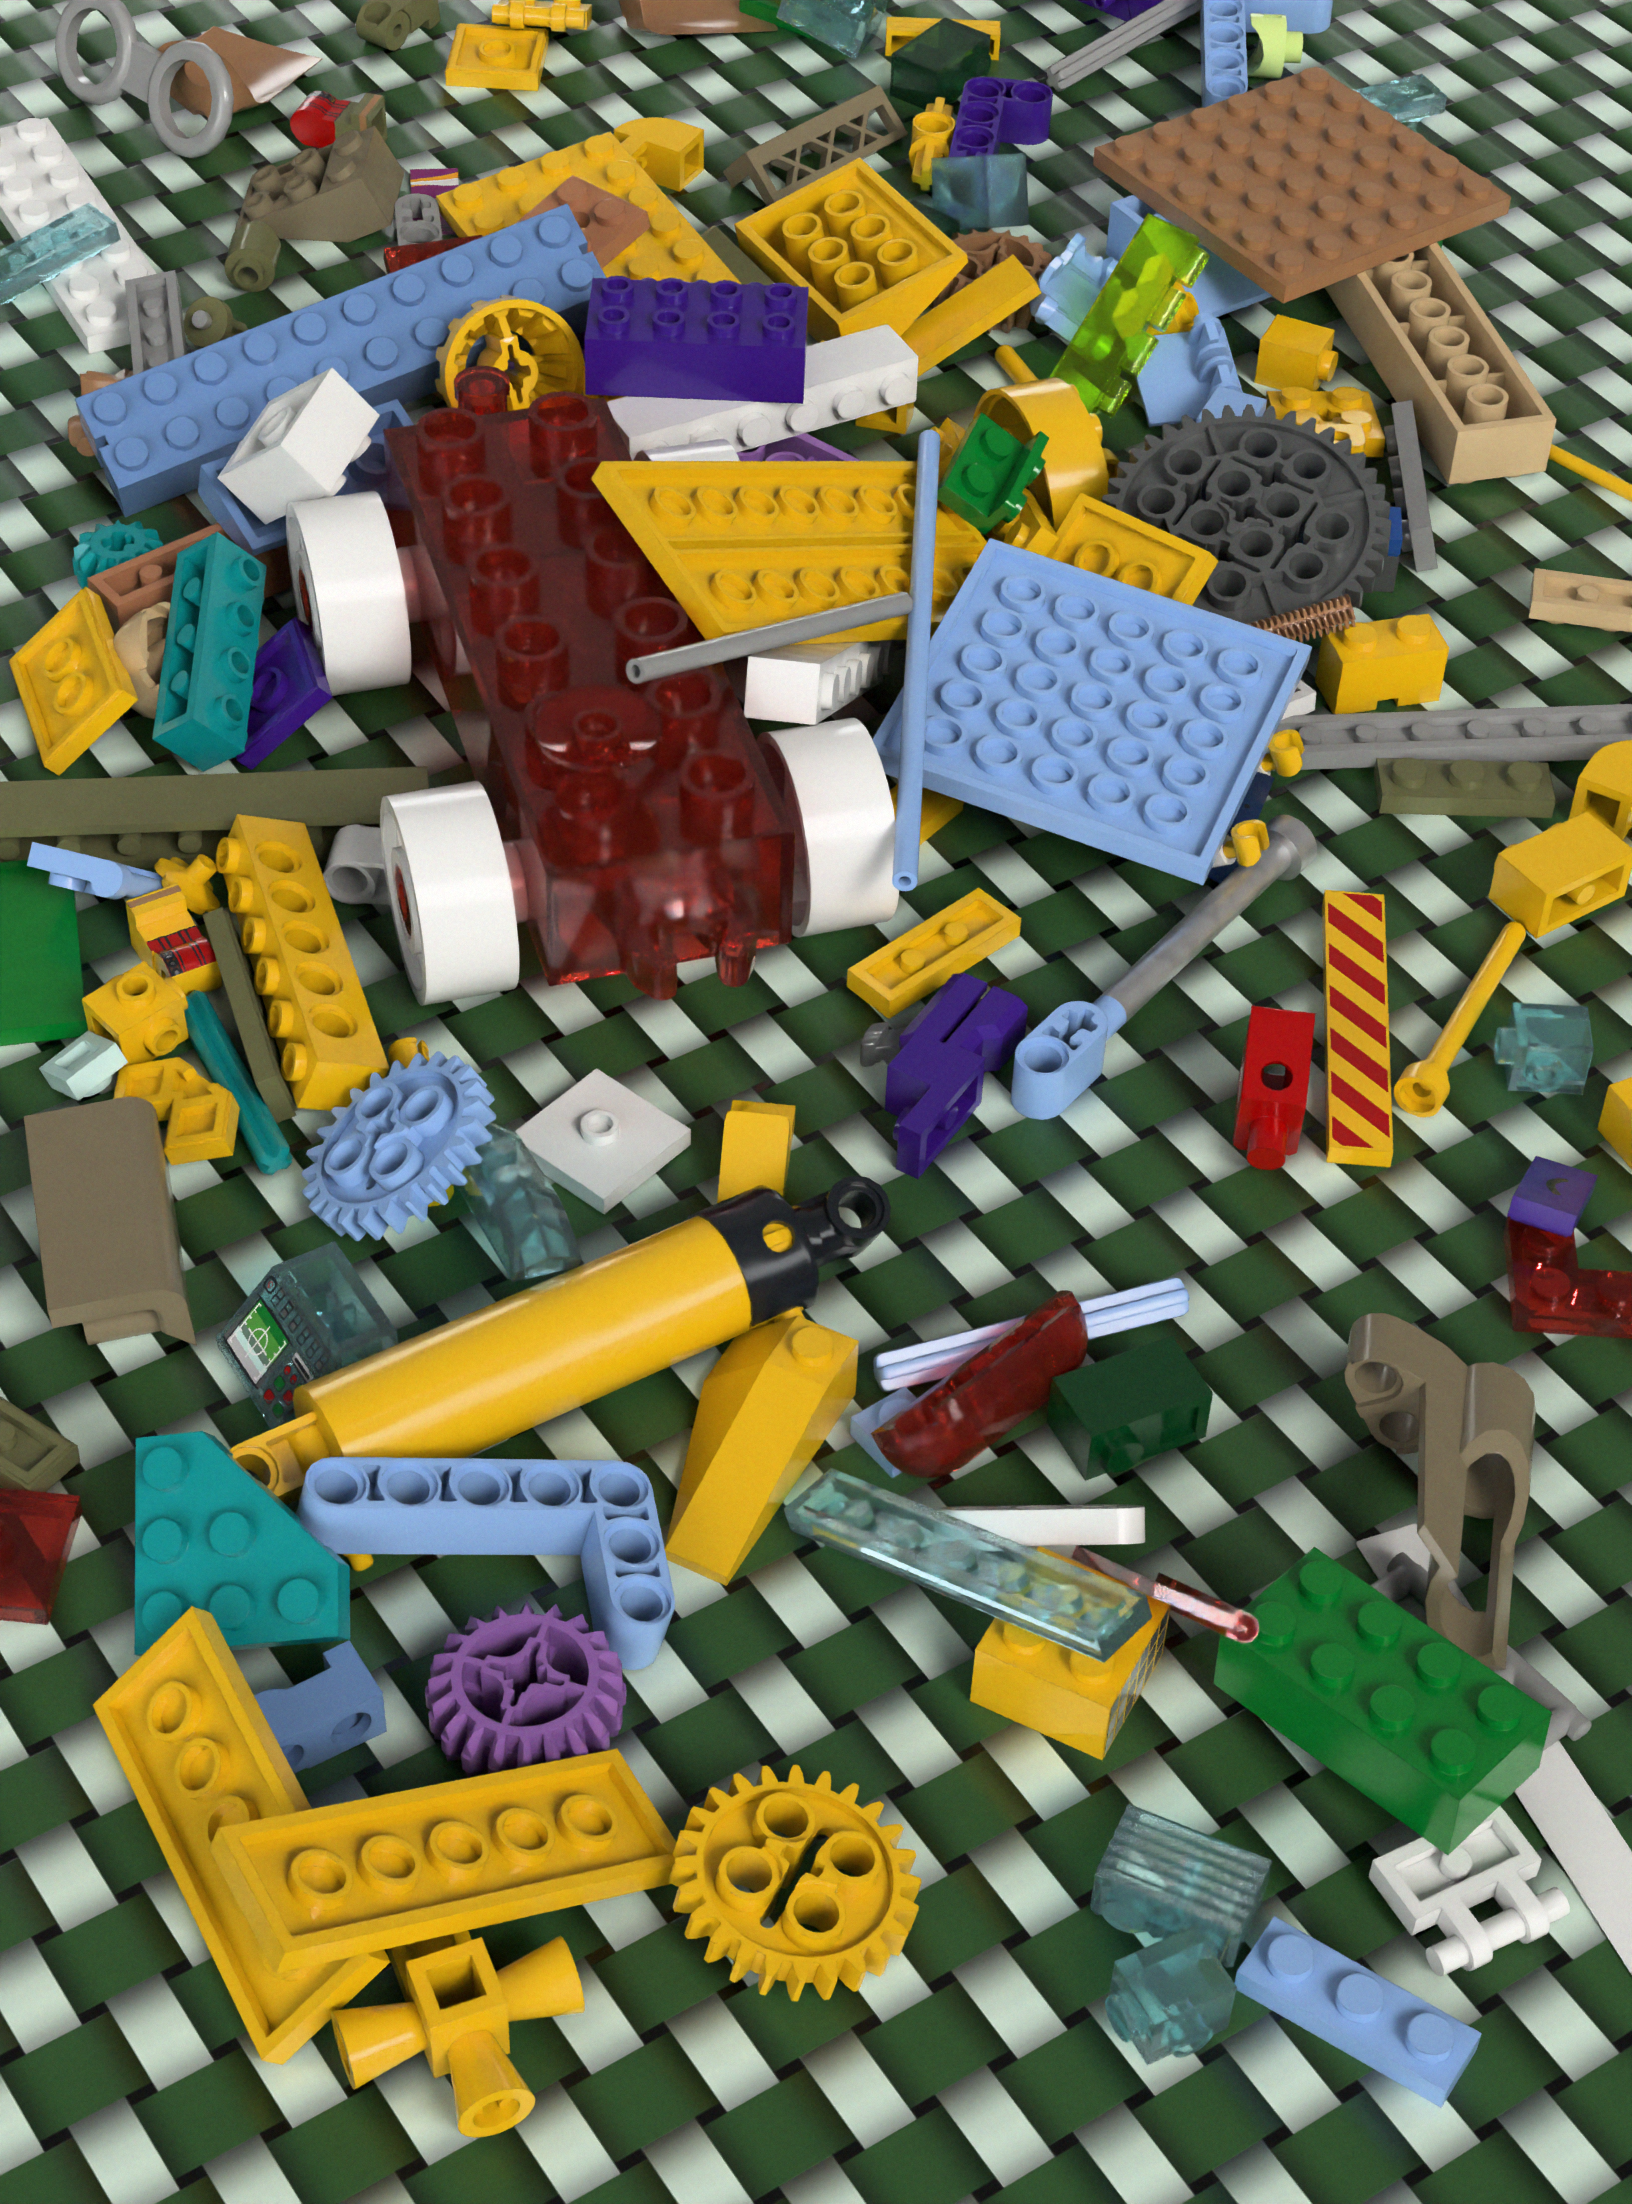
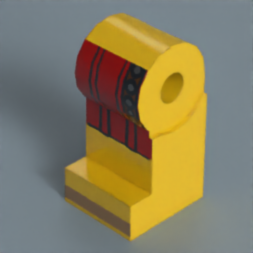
M177 883L126 901L131 945L142 962L145 961L163 979L166 977L174 979L183 990L185 996H188L194 990L204 993L221 988L222 977L214 950L209 941L202 936L187 911L186 898Z

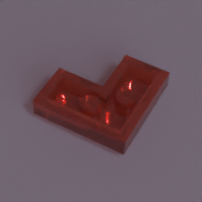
M1507 1216L1503 1237L1513 1331L1632 1339V1272L1578 1268L1574 1231L1571 1237H1564L1511 1220Z

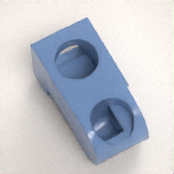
M350 1640L323 1652L325 1671L288 1689H268L254 1696L294 1774L305 1768L309 1769L387 1732L383 1692Z

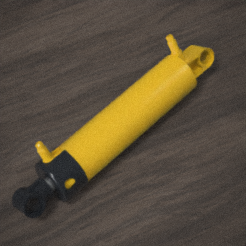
M855 1175L843 1178L829 1191L791 1207L777 1191L767 1186L759 1185L691 1214L686 1221L295 1388L293 1405L296 1419L243 1441L229 1449V1451L233 1453L232 1457L244 1469L256 1473L261 1482L285 1505L300 1499L307 1470L313 1463L322 1458L468 1457L734 1337L745 1334L748 1331L795 1316L805 1318L802 1311L814 1305L819 1293L818 1268L839 1258L856 1257L879 1236L890 1220L891 1205L888 1195L878 1183L870 1178ZM838 1207L848 1208L855 1212L860 1219L861 1228L851 1227L846 1224L840 1217ZM343 1554V1556L348 1558L353 1570L356 1572L363 1571L373 1565L374 1559L371 1554Z

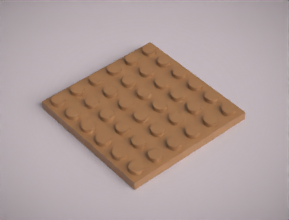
M1317 66L1306 68L1300 73L1278 81L1268 82L1262 87L1243 94L1233 95L1229 99L1213 105L1197 108L1191 113L1172 120L1159 122L1153 127L1131 135L1118 137L1112 142L1094 148L1093 166L1283 304L1508 214L1511 196L1493 185L1489 179L1478 175L1460 163L1456 157L1445 153L1426 140L1423 135L1414 132L1393 118L1390 113L1381 110L1363 98L1359 92L1348 88L1330 76L1326 70Z

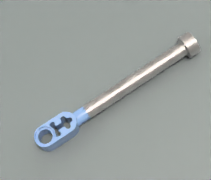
M1289 815L1273 817L1266 824L1270 846L1264 851L1260 850L1261 857L1256 864L1249 867L1239 865L1093 1003L1071 1001L1060 1005L1018 1044L1015 1050L1011 1103L1020 1114L1038 1120L1050 1119L1061 1114L1101 1075L1106 1041L1276 879L1288 881L1296 878L1315 859L1317 843L1314 835L1303 822Z

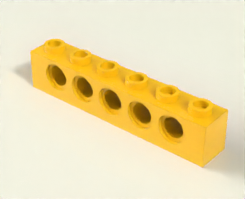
M237 814L228 837H223L218 844L216 868L224 876L229 892V909L232 913L236 914L241 930L242 950L249 955L254 970L255 991L258 995L262 996L268 1014V1032L271 1037L275 1038L282 1058V1076L284 1080L289 1081L297 1108L331 1111L334 1107L347 1108L352 1103L350 1090L357 1088L364 1092L370 1088L371 1074L377 1072L382 1078H385L389 1065L306 825L301 822Z

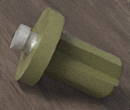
M211 296L201 297L193 302L187 310L184 319V329L188 340L200 348L248 330L246 324L233 318V314L225 302Z

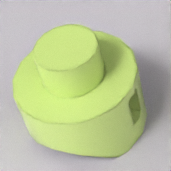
M1250 13L1251 25L1257 31L1259 40L1255 51L1247 61V76L1280 79L1284 63L1300 64L1303 32L1287 31L1286 15Z

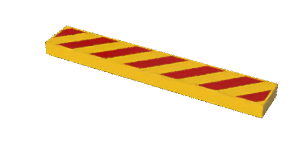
M1325 890L1322 902L1326 1162L1390 1168L1393 1157L1385 897L1384 894Z

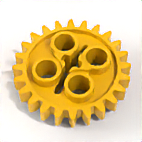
M766 1765L762 1766L755 1787L738 1772L733 1775L727 1794L716 1787L710 1788L704 1807L693 1806L689 1812L685 1829L680 1830L673 1856L676 1858L669 1876V1883L678 1887L673 1903L674 1912L692 1913L684 1933L686 1938L698 1939L709 1936L710 1941L704 1960L707 1963H711L726 1955L734 1960L729 1978L734 1983L743 1978L749 1970L759 1974V1994L764 1996L771 1990L775 1980L786 1981L791 2001L798 2002L805 1983L813 1982L823 2000H830L838 1977L853 1992L860 1989L866 1971L880 1977L884 1974L891 1954L899 1956L909 1934L908 1931L911 1930L919 1910V1906L914 1901L921 1886V1878L910 1874L917 1856L915 1850L896 1849L904 1830L902 1825L891 1824L880 1827L878 1824L884 1807L881 1801L861 1808L855 1804L859 1785L852 1783L840 1794L831 1791L830 1772L825 1770L818 1777L815 1785L807 1784L804 1782L803 1773L799 1765L792 1766L787 1782H778L774 1772ZM772 1831H778L783 1834H786L789 1838L778 1836L774 1834ZM818 1835L829 1837L817 1852L810 1873L802 1875L795 1885L785 1910L772 1928H764L761 1924L775 1908L781 1888L785 1889L791 1884L802 1865L807 1850ZM838 1869L849 1871L855 1876L845 1875L841 1873ZM734 1885L745 1886L747 1888H750L754 1893H747L737 1889ZM800 1924H809L821 1932H812Z

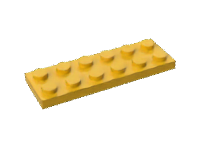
M191 1606L93 1704V1708L261 2060L283 2065L331 2019V2011L341 2010L391 1961L385 1950H380L275 1974L209 1848L218 1827L312 1808L212 1613Z
M617 1748L218 1827L209 1850L275 1974L669 1885V1876L676 1858L673 1856L676 1841Z

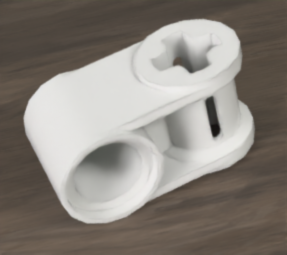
M355 824L347 825L337 832L323 873L327 889L332 898L347 904L390 905L382 851L381 828Z

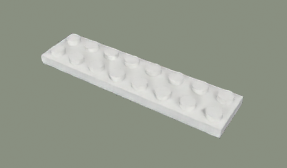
M48 117L43 119L28 118L20 121L17 125L0 128V219L89 354L131 344L125 280L157 273Z

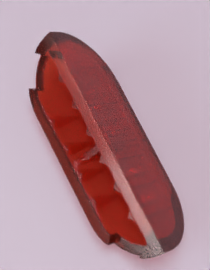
M1060 1290L872 1432L871 1435L885 1458L900 1471L914 1477L934 1478L951 1474L966 1466L1046 1404L1050 1397L1052 1378L1081 1368L1088 1348L1086 1318L1081 1305L1077 1302L1072 1291Z

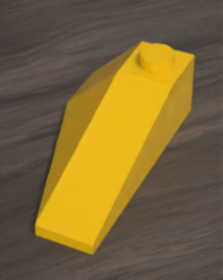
M800 1316L748 1331L733 1339L703 1382L665 1544V1553L668 1561L720 1584L728 1585L855 1396L858 1340Z

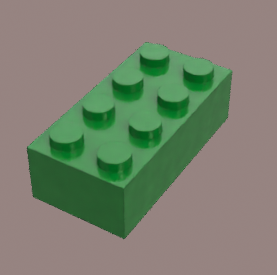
M1313 1547L1221 1627L1213 1684L1446 1855H1449L1540 1766L1552 1715L1550 1710L1316 1547Z

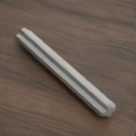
M1163 0L1049 66L1046 70L1048 79H1046L1047 85L1054 87L1057 92L1064 91L1201 11V0Z

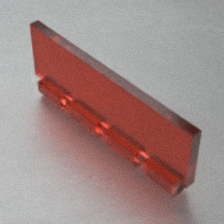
M1078 1545L1075 1547L1072 1559L1150 1597L1171 1605L1170 1610L1240 1643H1249L1259 1633L1258 1620L1246 1611L1160 1572L1155 1579Z

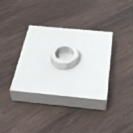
M597 1068L509 1135V1151L602 1214L607 1213L691 1145L690 1128Z

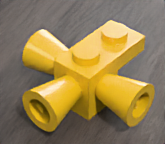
M463 1931L386 1949L406 2002L331 2011V2020L338 2050L353 2090L424 2050L434 2079L451 2073L459 2132L468 2137L479 2138L492 2136L512 2128L525 2119L535 2105L533 2093L506 2055L510 2053L509 2022L584 2013L585 2003L576 1965L569 1947L562 1936L556 1937L495 1972L482 1937L472 1940L469 1931Z

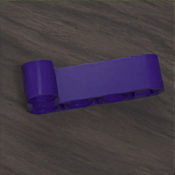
M976 77L965 83L948 157L945 204L950 211L959 215L973 216L987 209L1001 142L1037 145L1047 141L1050 135L1053 92L1049 86L1034 81L995 77Z

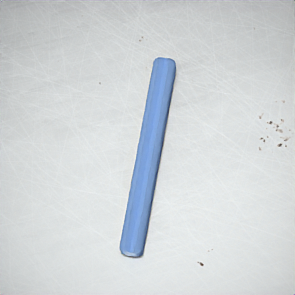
M1172 1277L878 1353L874 1357V1376L881 1391L891 1393L904 1386L910 1388L1181 1317L1189 1311V1294L1181 1279Z

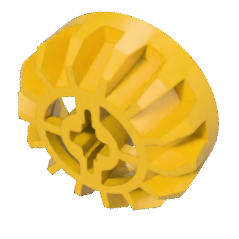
M500 295L498 299L491 301L479 300L471 304L472 310L463 318H454L447 328L451 333L444 347H438L435 358L440 362V378L435 379L437 391L443 395L448 406L446 409L447 413L475 436L499 446L522 447L548 438L558 431L570 418L583 390L584 357L575 333L568 323L555 311L532 300L512 295ZM511 331L518 333L528 342L533 354L530 355L520 350L518 337L511 333ZM484 335L486 347L478 357L477 368L466 370V360L471 347ZM509 360L514 362V368L507 371V380L500 377V372L508 369ZM479 377L486 387L495 391L497 404L488 403L480 399L471 389L468 380Z

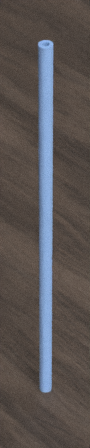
M934 430L923 431L919 435L909 592L913 601V607L908 614L892 875L893 886L900 891L913 890L918 883L940 458V435Z

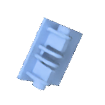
M1203 312L1196 315L1193 319L1194 324L1189 332L1128 338L1125 340L1149 427L1161 426L1165 423H1181L1183 415H1187L1196 421L1218 386L1243 392L1224 327L1222 328L1221 321L1215 318L1211 312Z

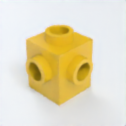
M145 961L127 972L111 978L105 985L82 998L88 1030L116 1042L128 1061L124 1066L151 1062L159 1056L170 1053L178 1044L189 1038L184 1013L188 1009V1001L183 990L171 977L163 979Z

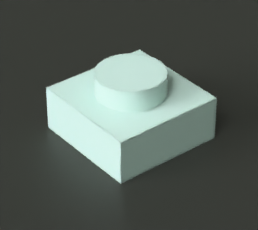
M88 1030L42 1065L39 1070L52 1089L79 1101L83 1097L95 1095L105 1089L111 1083L113 1074L126 1065L128 1061L116 1042Z

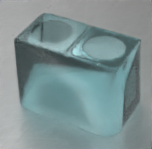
M1026 153L931 158L933 224L937 228L972 229L1029 225Z

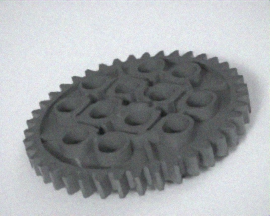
M1252 404L1246 405L1242 416H1235L1232 408L1229 405H1225L1222 411V418L1217 419L1208 409H1202L1201 422L1197 424L1189 416L1183 415L1181 418V430L1179 431L1167 423L1163 424L1162 440L1147 434L1145 436V450L1132 447L1130 449V463H1118L1117 478H1109L1108 494L1102 497L1103 503L1211 552L1219 562L1192 606L1244 624H1251L1253 621L1258 622L1260 619L1264 620V618L1278 616V614L1291 612V610L1298 611V608L1311 606V604H1317L1325 600L1331 601V598L1344 597L1345 594L1350 596L1352 607L1360 608L1362 606L1363 592H1373L1375 576H1382L1384 559L1388 557L1391 520H1389L1390 502L1384 501L1385 485L1376 484V468H1365L1366 455L1364 452L1351 455L1352 441L1349 438L1334 444L1335 429L1333 427H1329L1319 434L1316 433V419L1313 417L1305 421L1301 426L1296 424V411L1291 410L1282 420L1276 419L1273 406H1269L1263 416L1258 417L1255 415ZM1302 635L1303 641L1308 642L1305 635Z

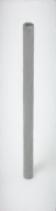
M902 591L633 658L626 665V674L629 680L635 684L903 616L911 612L913 601L908 593Z

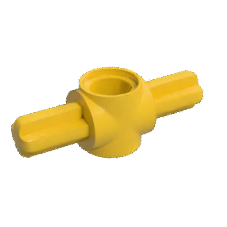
M936 97L935 103L927 104L925 112L917 114L912 122V140L909 149L910 166L913 169L911 179L912 182L920 184V190L929 191L930 185L939 184L940 176L947 173L955 120L953 119V106L945 104V98Z

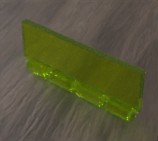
M1147 213L1050 377L1062 379L1069 385H1075L1080 399L1089 414H1096L1099 410L1114 418L1132 388L1129 382L1119 377L1121 371L1123 370L1134 377L1139 376L1159 343L1157 338L1146 332L1147 328L1150 325V327L1165 333L1186 298L1185 294L1173 287L1174 283L1177 281L1188 288H1192L1210 258L1206 251L1197 247L1200 239L1196 235L1150 213Z

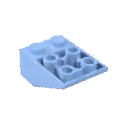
M1135 195L1111 202L1106 254L1121 262L1120 266L1138 280L1141 279L1148 260L1167 255L1185 292H1190L1194 296L1199 314L1211 312L1216 318L1272 297L1271 294Z

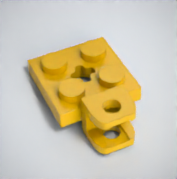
M1298 386L1287 387L1282 391H1267L1266 409L1269 406H1273L1276 419L1282 420L1291 410L1296 411V424L1301 426L1305 421L1313 417L1316 419V433L1319 434L1329 427L1335 429L1334 444L1349 438L1352 441L1351 455L1364 452L1366 457H1383L1385 436L1368 391H1361L1354 387H1338L1333 391H1310Z

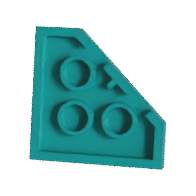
M203 1431L136 1438L134 1655L142 1656L191 1606L212 1613L231 1651L350 1640V1566L330 1547L323 1545L299 1522L300 1518L263 1482L256 1480L232 1457L233 1453L215 1436Z

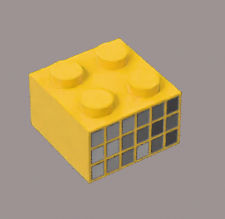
M1038 1546L975 1649L970 1701L1097 1759L1103 1760L1163 1655L1171 1603Z

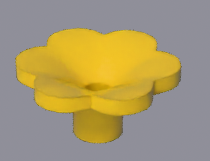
M199 854L190 865L177 857H172L170 860L160 858L156 862L154 868L162 877L161 884L163 888L177 883L186 898L187 908L192 912L203 915L206 911L211 912L220 907V902L213 893V886L209 882V879L217 872L216 864L209 857Z

